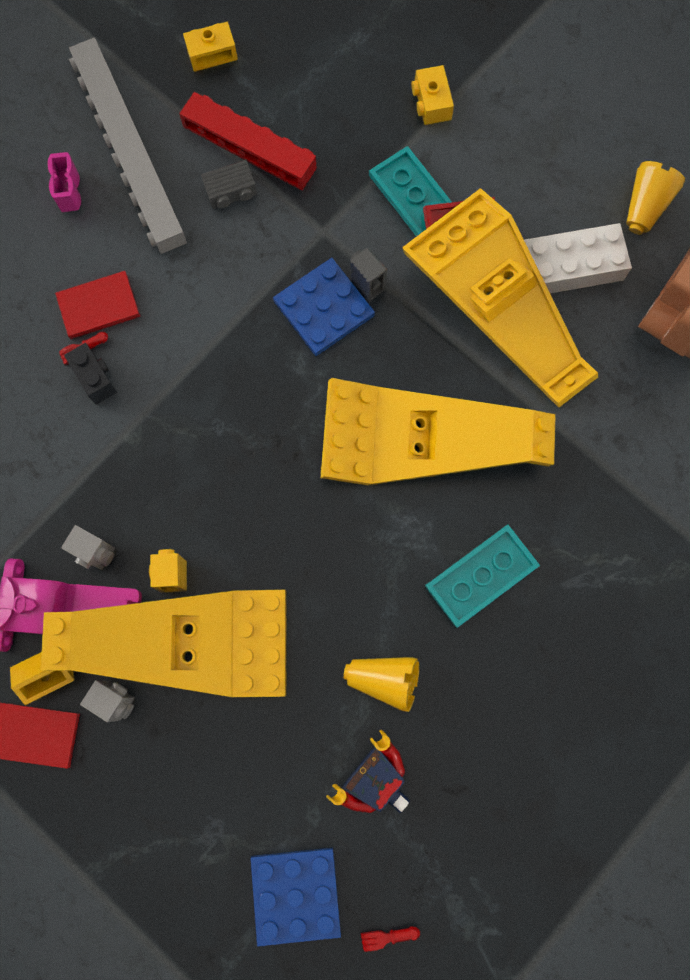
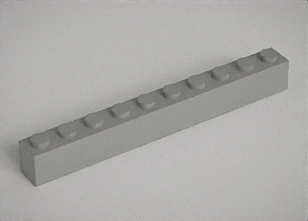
M95 37L69 47L73 56L69 61L74 72H80L81 74L77 79L83 92L87 90L89 92V95L85 97L91 110L96 109L98 112L94 117L99 128H105L106 130L103 137L108 149L114 148L115 153L111 155L116 167L122 166L124 172L120 173L125 187L131 186L133 192L129 193L134 207L139 206L142 211L137 214L143 227L148 226L151 231L146 234L152 247L157 246L160 254L186 244L187 241Z

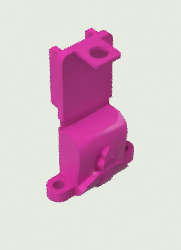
M10 558L5 563L0 584V651H9L12 646L14 632L43 635L44 612H74L141 603L142 594L139 590L130 588L67 584L52 580L23 578L25 570L23 560Z

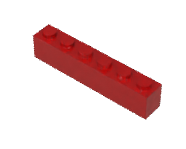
M194 92L179 113L184 128L302 191L317 169L316 156L312 151L307 148L302 149L288 138L279 137L269 128L253 123L250 118L234 113L229 107L215 103L206 95L202 96Z

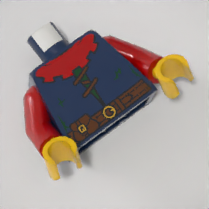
M383 730L379 731L382 734L380 741L376 742L373 738L370 739L374 747L342 785V788L337 784L332 785L337 790V794L334 797L327 795L326 798L334 805H342L353 811L372 813L375 810L381 812L389 803L401 813L410 802V799L399 791L405 782L402 778L405 768L401 755Z

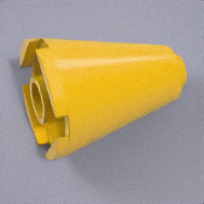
M645 161L640 164L636 172L626 221L629 231L642 235L651 230L683 188L685 177L678 170L670 167L669 171L661 168L662 163Z
M413 657L353 659L350 664L345 666L344 679L347 680L348 686L401 711L409 712L415 698L412 695L414 687H417L419 661Z

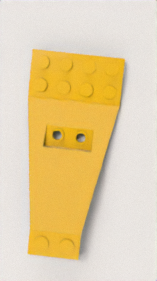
M481 188L402 247L404 254L558 407H561L598 378V372L580 356L512 215Z
M336 378L328 380L320 478L361 485H374L520 463L542 466L554 465L555 414L389 389ZM416 421L420 422V428L416 425ZM415 445L419 447V452L415 450Z
M286 590L228 591L74 612H44L41 671L72 670L227 697H286ZM192 625L193 632L189 635L186 634V626ZM190 651L193 657L191 661L187 662L185 654Z

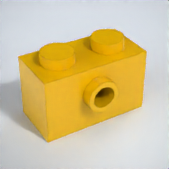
M228 21L183 33L194 72L238 60Z
M444 65L416 70L415 81H412V92L414 96L418 97L417 112L419 116L423 117L424 125L452 120L454 104Z
M171 549L158 550V554L150 555L149 576L152 588L161 593L187 591V561Z
M42 652L10 667L11 689L24 705H27L73 682V671H41Z

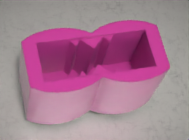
M68 152L50 154L48 158V170L51 174L49 181L50 194L61 212L77 211L81 206V196L77 189L80 182L78 170Z

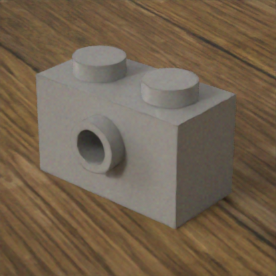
M76 525L61 547L77 557L74 562L87 569L92 565L103 570L104 566L107 567L114 558L113 551L115 547Z
M95 680L80 705L106 722L121 721L122 718L126 719L134 708L132 702L135 697L127 693L128 689L117 682Z

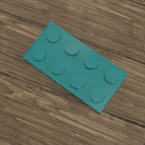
M408 146L369 170V177L416 237L426 230L424 206L452 202Z
M507 524L426 584L425 587L453 625L458 628L540 565Z

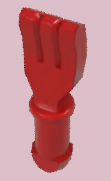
M99 332L86 341L83 340L82 344L86 342L90 349L102 343L104 344L108 340V334L106 332ZM71 344L59 351L64 365L69 364L64 354L82 344Z
M410 926V928L395 931L392 929L387 933L382 930L360 933L363 951L383 949L390 942L394 945L397 942L415 941L420 936V930L417 927Z

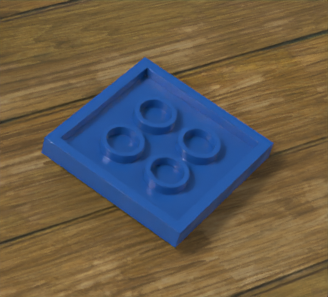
M330 258L273 297L274 303L315 356L375 316L374 310L333 258Z
M333 848L251 856L257 946L341 938Z

